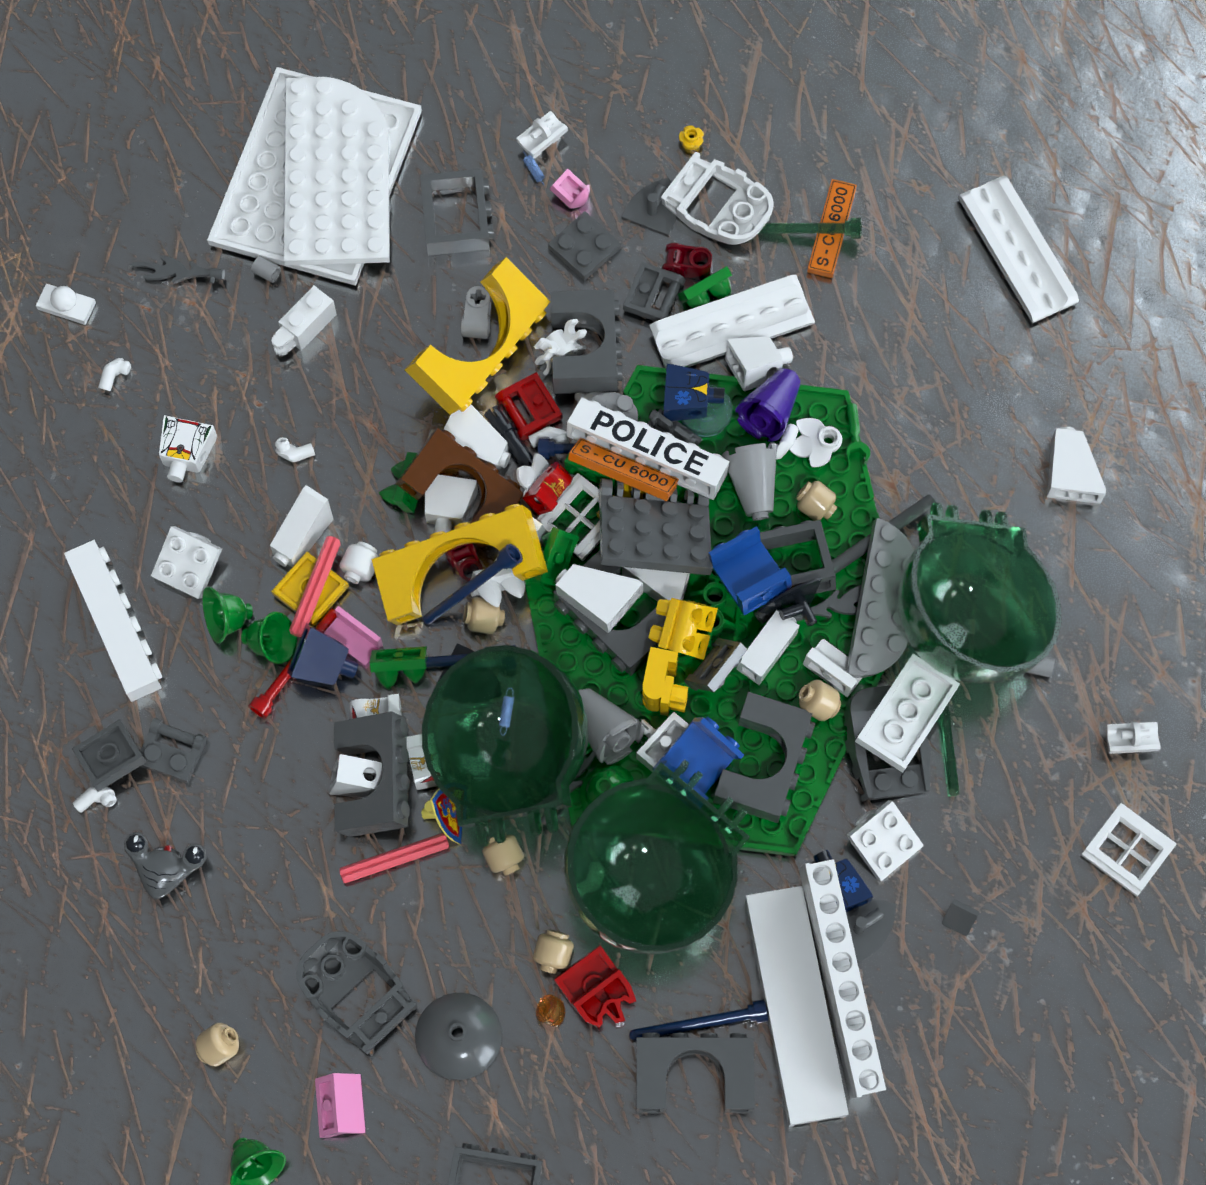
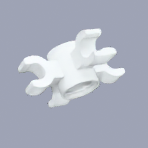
M578 319L567 321L564 331L562 329L556 330L547 338H541L535 344V349H542L545 352L544 355L538 356L535 361L536 365H542L546 362L547 368L543 372L544 375L553 374L552 356H580L587 349L586 345L581 346L576 343L578 339L584 338L587 333L585 329L575 332V325L579 322Z

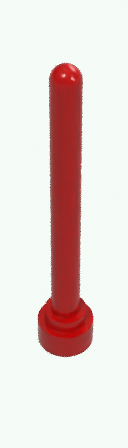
M330 609L316 626L318 630L324 633L337 618L335 609ZM292 659L264 695L260 694L259 697H254L248 705L249 709L259 717L266 719L273 709L271 707L274 704L272 701L291 678L287 671Z

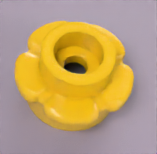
M689 125L684 127L683 131L679 133V141L685 149L695 150L702 145L704 133L700 128Z

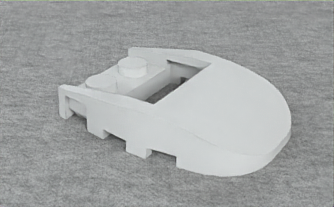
M697 152L692 155L661 196L662 204L690 229L731 245L742 244L755 237L770 219L774 205L771 193L759 182L754 183L747 178V173L738 168L736 171L724 166L723 162L715 159L712 163L700 159V153ZM711 176L736 191L708 226L700 220L691 217L686 209Z

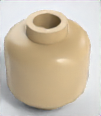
M808 481L795 498L798 500V510L813 521L821 520L823 517L828 520L837 509V506L834 505L836 494L820 481L813 483Z
M478 596L472 598L471 602H466L463 623L467 624L470 631L493 634L498 626H503L505 611L500 610V605L497 608Z
M813 680L801 688L799 692V706L801 709L813 713V718L819 721H826L829 718H833L839 712L841 707L840 694L837 689L821 680Z
M502 832L485 841L486 846L483 848L482 853L493 873L503 872L504 876L520 869L518 863L524 859V853L514 835H507L506 832Z
M547 929L546 933L538 936L533 959L536 963L541 964L540 970L557 974L558 969H566L569 966L574 944L568 939V934Z
M216 1023L200 1033L196 1039V1054L198 1058L210 1066L217 1067L222 1065L239 1051L237 1032L224 1023Z

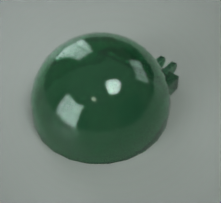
M932 503L930 515L927 514L917 524L919 545L908 558L898 586V613L903 631L910 645L921 659L933 669L954 680L971 684H995L1025 674L1048 656L1058 640L1062 624L1061 603L1056 585L1045 565L1029 548L1026 528L1009 526L1006 512L1001 511L996 513L993 523L991 511L987 509L981 511L979 521L960 519L957 505H948L944 517L942 504Z
M502 645L485 647L472 652L448 669L436 684L427 702L422 723V749L427 768L437 787L455 804L458 826L465 828L475 826L477 839L481 847L490 844L489 823H492L495 841L499 844L506 841L504 820L528 816L529 828L534 836H539L542 833L540 813L545 814L548 831L550 833L557 832L559 828L557 810L572 807L569 786L575 780L584 762L589 742L588 717L582 696L572 679L555 662L532 650ZM506 692L507 697H515L509 728L499 725L503 697L506 696Z
M685 759L674 772L661 762L648 778L621 783L603 792L582 811L570 831L564 851V880L569 900L583 923L596 936L613 947L635 954L653 955L684 949L706 936L721 921L732 902L737 884V853L750 838L737 825L748 812L742 808L734 815L732 821L728 819L724 813L732 806L734 801L729 796L716 809L693 789L703 776L699 771L692 775L688 783H685L679 777L688 768L689 762Z

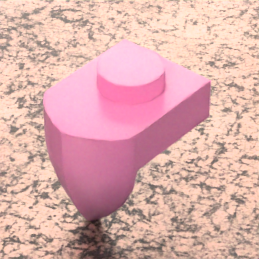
M567 169L550 187V190L569 208H578L587 202L590 186L589 184L585 185Z

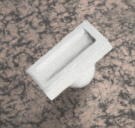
M46 284L36 307L40 311L86 325L96 302L93 298L75 293L68 286L56 287Z

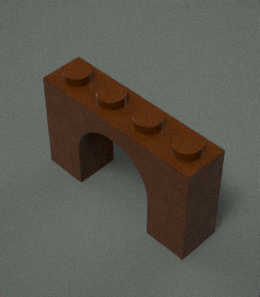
M439 428L430 435L395 483L418 500L424 495L441 471L459 469L468 473L474 480H477L480 491L479 506L468 521L470 524L479 521V518L485 514L504 512L507 506L518 504L524 494L519 490L520 486L515 481L503 478L498 474L499 471L494 465L482 462L477 458V453L467 446H461L455 441L456 438L453 434ZM474 543L481 549L487 546L486 544Z

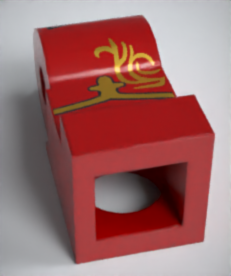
M555 462L537 478L522 499L538 515L551 512L558 504L556 501L571 484L573 477L559 462ZM534 498H536L541 504H538L534 500Z

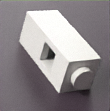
M776 610L742 656L737 670L760 685L797 635L800 625L797 624L796 619L792 617L782 620L779 611Z

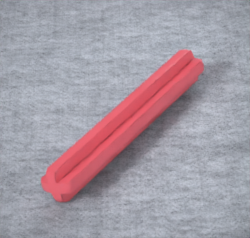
M327 536L289 629L290 634L301 638L306 623L309 624L340 547V540L336 537Z
M441 833L341 867L339 872L342 881L348 883L448 849L449 843L445 834Z

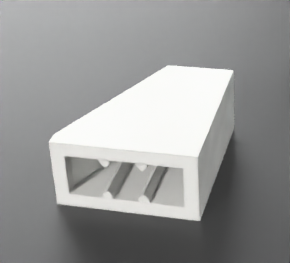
M472 405L463 412L458 410L450 415L444 430L453 434L457 443L474 450L477 453L478 459L484 463L488 462L494 465L498 471H500L501 467L506 468L511 456L508 452V442Z
M1072 427L1056 428L1051 441L1047 497L1101 504L1106 494V488L1084 432L1077 431Z
M305 485L270 544L274 555L273 559L284 567L287 564L293 567L306 552L310 551L333 521V515L327 498Z
M575 564L569 570L564 569L555 581L557 595L607 633L613 629L643 594V583L638 579Z
M622 567V576L640 580L643 583V591L657 602L659 599H684L690 573Z

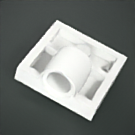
M171 526L151 576L200 599L202 598L204 588L208 585L222 548L212 544L208 538L202 535L186 532L176 526Z
M890 800L877 810L873 809L863 814L856 821V827L846 835L876 879L880 881L885 879L924 846L897 806Z

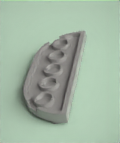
M876 518L872 525L846 672L854 678L874 676L888 669L901 657L909 641L919 586L920 568L913 546L899 529L879 518Z

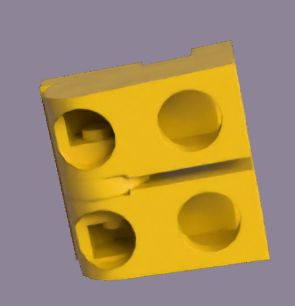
M671 598V600L659 599L656 614L666 616L664 627L653 625L648 638L658 643V647L704 660L710 636L697 632V629L712 632L718 608Z
M650 647L643 680V704L650 711L660 710V715L669 716L670 710L685 712L688 687L674 684V677H676L678 667V652Z

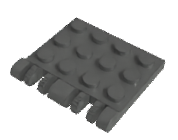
M600 479L601 565L711 575L713 567L708 553L711 551L709 498L696 493L695 504H693L694 492L686 488L684 492L685 503H677V487L668 501H664L646 492H643V499H640V490L631 487V498L623 497L624 484L617 480L615 482V495L612 496V479Z

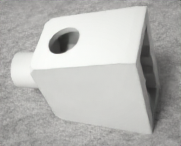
M767 336L727 339L725 361L743 391L759 387L778 370L782 369L783 364L791 363L793 360L792 351L789 347L777 349L771 338Z
M437 475L425 492L426 522L435 525L434 533L440 531L446 533L451 531V527L467 522L478 494L477 480Z
M340 754L332 767L329 794L357 798L367 797L377 788L381 780L383 763Z

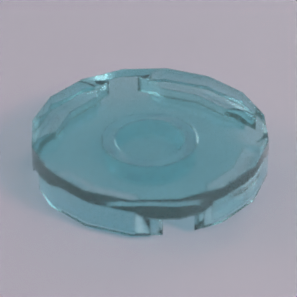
M724 393V404L708 403L707 417L681 420L682 424L697 436L710 437L718 435L724 431V428L732 420L733 406L730 397Z

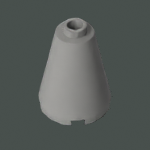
M766 443L752 444L735 448L736 453L729 455L728 451L724 452L722 456L730 461L728 473L746 516L752 517L753 521L769 518L768 514L772 513L774 508L776 445L771 444L770 449H766Z
M580 689L574 693L571 698L570 708L597 759L601 763L605 761L608 765L616 763L633 751L630 748L632 743L636 741L639 744L644 734V725L638 719L592 689Z

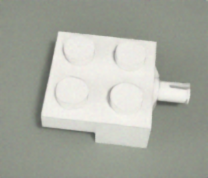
M675 712L657 729H654L645 719L641 721L644 725V735L648 737V740L636 754V759L670 788L672 787L653 770V767L689 725Z

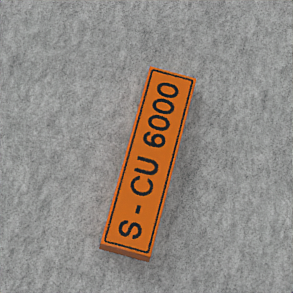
M834 179L831 180L807 270L808 273L833 278L857 185Z
M582 438L578 440L569 452L568 460L665 501L669 499L678 485L679 479Z

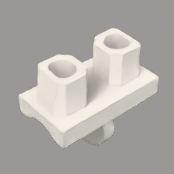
M549 111L541 119L536 118L532 122L533 125L516 138V142L535 159L552 143L557 142L568 131V127L561 123L553 112Z
M1157 722L1107 724L1105 727L1109 754L1153 752L1161 749Z

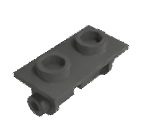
M654 409L649 415L651 420L647 424L651 428L661 432H668L679 440L693 443L697 446L703 440L678 421L667 419L664 416V411L661 409L659 411Z

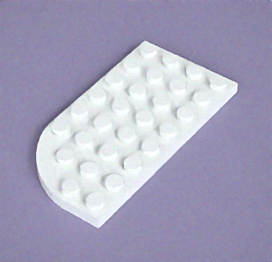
M331 77L286 78L285 266L390 262L389 133L383 113L374 100L364 91L343 80Z

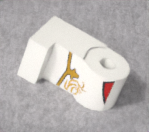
M399 694L388 695L385 698L355 699L349 702L350 719L390 711L402 716Z
M429 732L408 736L407 750L416 790L439 786Z

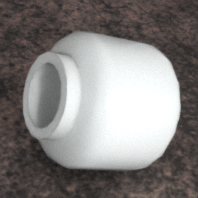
M360 541L357 544L349 545L339 565L340 569L345 573L344 578L354 584H359L360 581H370L375 572L371 559L379 557L376 554L377 550L373 546Z

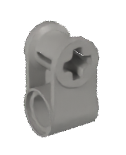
M474 286L467 292L461 324L462 337L489 338L491 302L489 293L482 286Z

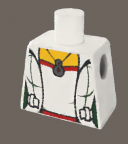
M164 415L159 457L163 465L170 467L167 475L168 479L174 482H183L186 471L196 473L201 471L217 439L213 425Z

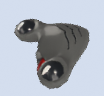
M139 832L129 834L124 842L125 852L135 864L144 889L154 900L161 899L171 893L187 876L202 867L207 859L206 849L200 844L191 843L184 849L181 857V852L173 849L170 845L157 847L153 851L148 852L149 842L145 834Z

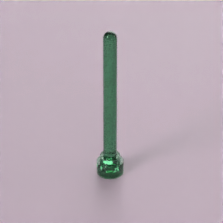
M851 218L846 220L845 223H766L758 234H845V236H850V239H861L862 218Z
M932 665L951 677L949 665ZM948 703L939 716L948 790L951 796L956 797L960 793Z

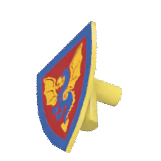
M454 784L440 787L430 801L425 803L421 812L423 819H436L445 836L457 844H461L465 789Z

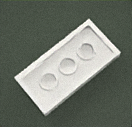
M912 654L855 742L903 773L960 683L915 654Z

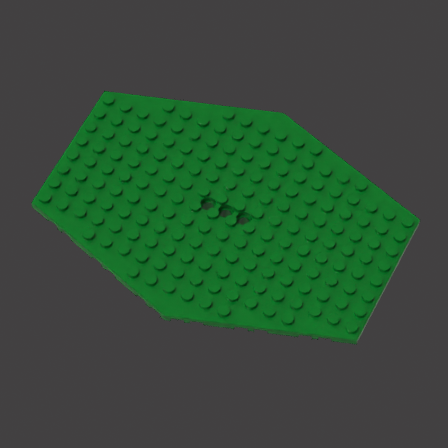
M637 365L630 377L623 395H627L633 400V404L638 411V422L648 423L651 420L649 415L654 409L664 411L666 368ZM709 374V387L725 388L724 404L708 403L707 417L679 420L678 422L703 440L698 447L712 454L716 453L722 456L724 452L728 451L729 455L736 453L735 448L760 443H766V449H768L769 443H771L768 441L769 438L761 436L760 439H757L747 433L738 423V412L735 413L739 402L756 388L743 391L736 377ZM800 385L788 424L796 425L797 420L804 418L818 419L825 427H834L841 433L842 444L840 448L832 452L830 461L821 467H811L809 457H798L790 452V450L781 459L776 460L773 512L768 514L769 518L753 521L752 517L746 516L730 475L727 473L715 499L709 498L711 551L718 544L727 543L736 538L742 531L751 530L756 526L761 533L773 530L779 526L789 527L804 521H813L798 510V500L795 499L808 481L810 483L820 481L836 494L834 505L837 506V509L828 520L824 517L821 519L831 560L871 534L873 521L876 518L880 519L874 501L867 464L863 466L865 459L859 452L849 454L848 462L845 459L848 446L854 442L853 436L849 431L847 405L852 404L849 390ZM800 431L798 432L796 439H797L799 436H801ZM782 436L780 437L779 440H776V441H773V442H775L776 444L779 445ZM825 438L824 442L831 444L833 443V440L831 438ZM592 483L595 487L599 489V485ZM677 485V503H685L684 492L686 488ZM582 490L569 505L581 513L592 501L593 497ZM694 492V501H693V504H695V494H696V492ZM599 502L584 516L594 525L600 520L597 517ZM565 509L553 522V525L565 531L576 517ZM580 521L570 533L579 536L577 542L579 544L591 529ZM816 540L767 550L780 570L786 568L790 575L818 570L823 566ZM600 543L584 561L573 554L567 570L573 564L583 566L601 550ZM542 545L541 547L542 552H544L545 549L544 545ZM867 553L836 573V589L816 593L812 603L809 604L810 608L828 599L836 590H839L837 598L840 599L851 589L862 585ZM712 573L711 575L690 574L683 600L718 608L715 618L718 626L713 628L712 632L697 629V632L710 636L705 658L713 649L712 644L717 638L741 642L748 649L768 622L766 621L761 624L755 616V612L761 607L743 615L718 576H714ZM534 577L525 580L560 765L564 754H568V764H573L577 748L585 737L570 708L571 698L580 689H592L640 722L645 719L654 729L659 728L673 712L688 724L694 718L709 717L718 724V731L724 737L729 736L740 745L738 749L744 754L741 759H733L725 770L753 779L772 777L782 769L785 762L780 744L767 734L738 725L748 692L800 708L799 692L804 685L813 680H821L828 684L803 665L806 655L812 647L815 648L822 639H825L846 656H849L856 615H844L826 609L832 616L829 619L815 616L817 623L813 626L808 627L805 620L797 621V624L800 625L797 635L760 685L739 672L736 666L725 678V683L715 692L702 689L695 691L688 687L684 680L689 674L695 672L703 660L678 653V667L676 677H674V684L688 687L685 712L670 710L669 716L660 715V710L650 711L643 704V680L647 662L632 676L626 671L621 673L612 664V658L606 652L602 654L595 648L592 643L593 639L587 633L583 635L573 625L574 620L568 614L564 616L556 609L553 593L556 590V586L536 580ZM643 591V594L612 630H627L636 626L657 607L658 602ZM716 594L721 597V600L712 602L708 599V596ZM884 671L874 676L862 678L848 697L839 692L841 707L833 718L819 721L811 717L810 721L815 722L811 739L806 737L804 739L802 747L807 748L803 764H796L794 773L799 774L795 790L789 789L786 799L791 800L786 817L780 815L778 823L713 803L721 775L705 793L709 798L702 807L692 806L636 759L638 750L648 740V737L643 734L639 744L636 741L632 743L630 748L633 751L629 755L613 763L627 769L635 781V797L628 809L612 819L600 820L587 814L580 802V786L566 797L571 827L796 857L846 753L847 727L844 726L846 704L855 693L866 688L877 687ZM587 742L583 750L582 760L587 759L593 752L589 742ZM595 756L587 770L574 779V782L579 780L583 782L591 771L607 764L605 761L601 763Z

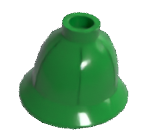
M210 586L204 588L202 605L205 622L211 638L215 643L220 644L227 635L238 631L245 624L246 620H251L253 615L252 606L250 603L245 604L242 598L236 595L219 593Z
M271 612L265 618L254 621L241 634V640L244 645H248L252 652L266 657L267 660L275 664H282L291 659L297 647V637L290 634L289 629L292 622L281 612Z
M615 764L599 766L591 771L582 783L580 802L583 809L590 816L600 820L612 819L621 815L628 809L635 797V781L630 772L622 766Z
M247 1138L238 1139L233 1144L230 1162L232 1173L230 1185H269L283 1170L286 1162L285 1155L278 1150L270 1149L261 1141Z

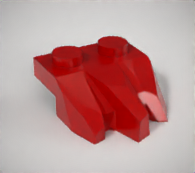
M598 945L553 979L568 1002L584 1021L597 1027L603 1024L602 1016L605 1013L615 1023L625 1021L620 1007L621 1002L626 1001L629 1004L636 1002L630 983L620 969L616 968L601 945Z

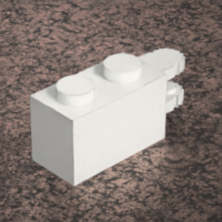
M313 286L278 321L280 329L273 335L271 340L276 355H286L295 346L302 351L337 315L334 301L316 286Z

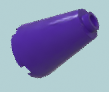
M780 369L739 402L735 413L738 412V423L747 433L757 439H760L761 436L767 437L769 442L780 439L787 427L801 385L797 373L791 369Z

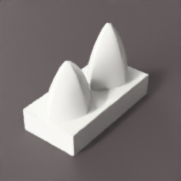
M502 569L473 591L471 596L480 595L486 602L498 608L502 599L501 591L506 590L511 595L521 598L525 592V583L514 576L512 569ZM483 570L473 571L471 579Z

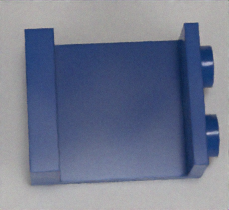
M757 526L751 530L742 531L736 538L727 543L718 544L712 551L708 552L713 570L743 615L752 612L792 588L791 575L786 568L780 570L762 544L760 531Z
M709 717L694 718L653 767V770L695 807H702L709 799L705 793L722 774L723 769L725 770L733 759H741L744 756L738 749L740 745L729 736L724 737L718 731V724Z

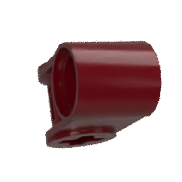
M669 243L666 245L667 257L665 264L662 265V269L677 273L685 278L703 280L712 274V254L707 248L686 246L679 243ZM697 262L706 263L703 266L696 265Z
M473 543L457 546L445 553L462 586L471 580V578L466 577L467 573L483 570Z

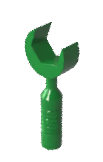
M852 403L847 405L849 431L853 436L854 442L848 446L845 459L848 462L849 454L859 452L865 457L863 465L865 466L870 458V449L865 443L859 442L857 404Z

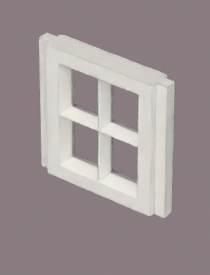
M577 473L573 477L571 484L556 501L558 504L554 510L539 515L536 520L544 526L548 533L553 527L557 528L552 523L567 509L576 519L567 527L566 532L570 533L580 521L591 529L590 532L579 544H576L573 552L577 558L584 561L600 543V520L594 525L584 517L599 502V489ZM584 490L593 499L579 513L569 504Z
M1120 803L1081 856L1137 897L1176 846V843L1124 804ZM1119 821L1137 833L1129 845L1111 833ZM1107 837L1124 849V852L1116 862L1099 850V847ZM1141 838L1159 850L1151 862L1133 850ZM1129 853L1147 866L1139 878L1121 866Z

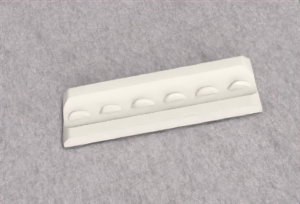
M1003 175L980 187L958 195L962 206L1032 323L1079 302L1077 292L1006 176Z
M790 275L655 321L649 327L664 367L667 368V364L690 367L725 355L727 339L762 336L772 339L815 324L797 275Z

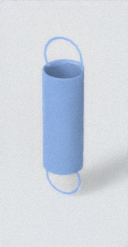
M523 151L526 156L523 161L535 181H542L544 174L530 155L527 156Z
M507 692L506 696L503 697L499 725L509 728L515 697H507Z

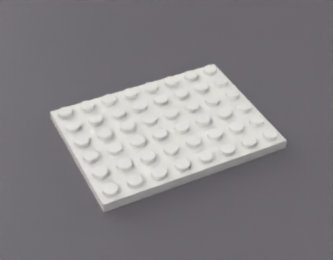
M279 67L276 68L207 239L209 245L254 258L262 256L273 263L285 266L286 78L313 76ZM362 90L378 105L387 123L389 133L390 196L422 112L421 105ZM364 263L288 265L286 267L356 286Z

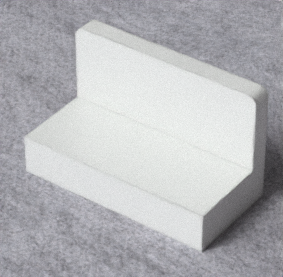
M822 639L815 648L812 647L803 662L805 667L846 697L850 695L862 679L854 678L846 672L848 656L825 639Z

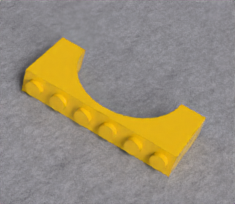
M507 257L495 264L480 281L494 302L499 320L498 339L490 355L481 361L465 362L450 358L436 350L432 345H429L420 351L404 369L450 415L458 410L463 412L473 402L471 396L474 393H480L488 384L486 378L489 375H495L503 366L501 363L504 357L509 358L518 348L515 345L519 339L521 341L524 340L531 333L532 329L530 326L533 322L538 323L547 313L544 309L550 301Z
M513 504L507 506L504 512L485 514L479 518V521L471 524L469 522L460 523L454 527V530L446 533L443 531L433 533L427 540L408 542L404 545L405 548L396 551L386 550L379 554L380 557L371 559L387 620L398 626L422 617L420 605L421 590L428 571L439 557L460 545L480 543L495 547L499 551L507 544L516 546L521 552L523 559L512 571L514 576L522 581L548 572L531 511L523 505Z

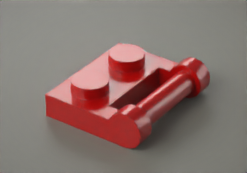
M537 372L499 391L495 395L498 403L503 404L518 429L517 434L521 440L529 439L528 436L563 419L562 412ZM519 396L533 422L529 424L525 422L512 397Z

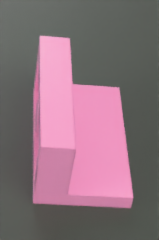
M338 606L335 609L337 618L324 633L344 644L349 649L347 655L367 669L370 665L371 651L384 649L381 637Z
M332 1073L316 1078L319 1138H330L340 1134L365 1133L361 1074Z

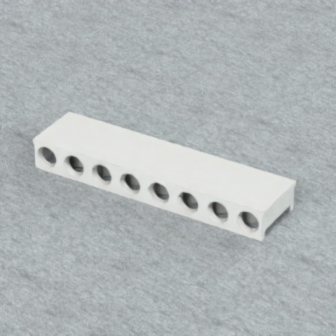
M834 859L813 864L805 863L799 869L850 1099L886 1090Z
M803 886L746 895L745 907L763 999L768 1015V1025L788 1127L839 1117L844 1118L849 1113Z

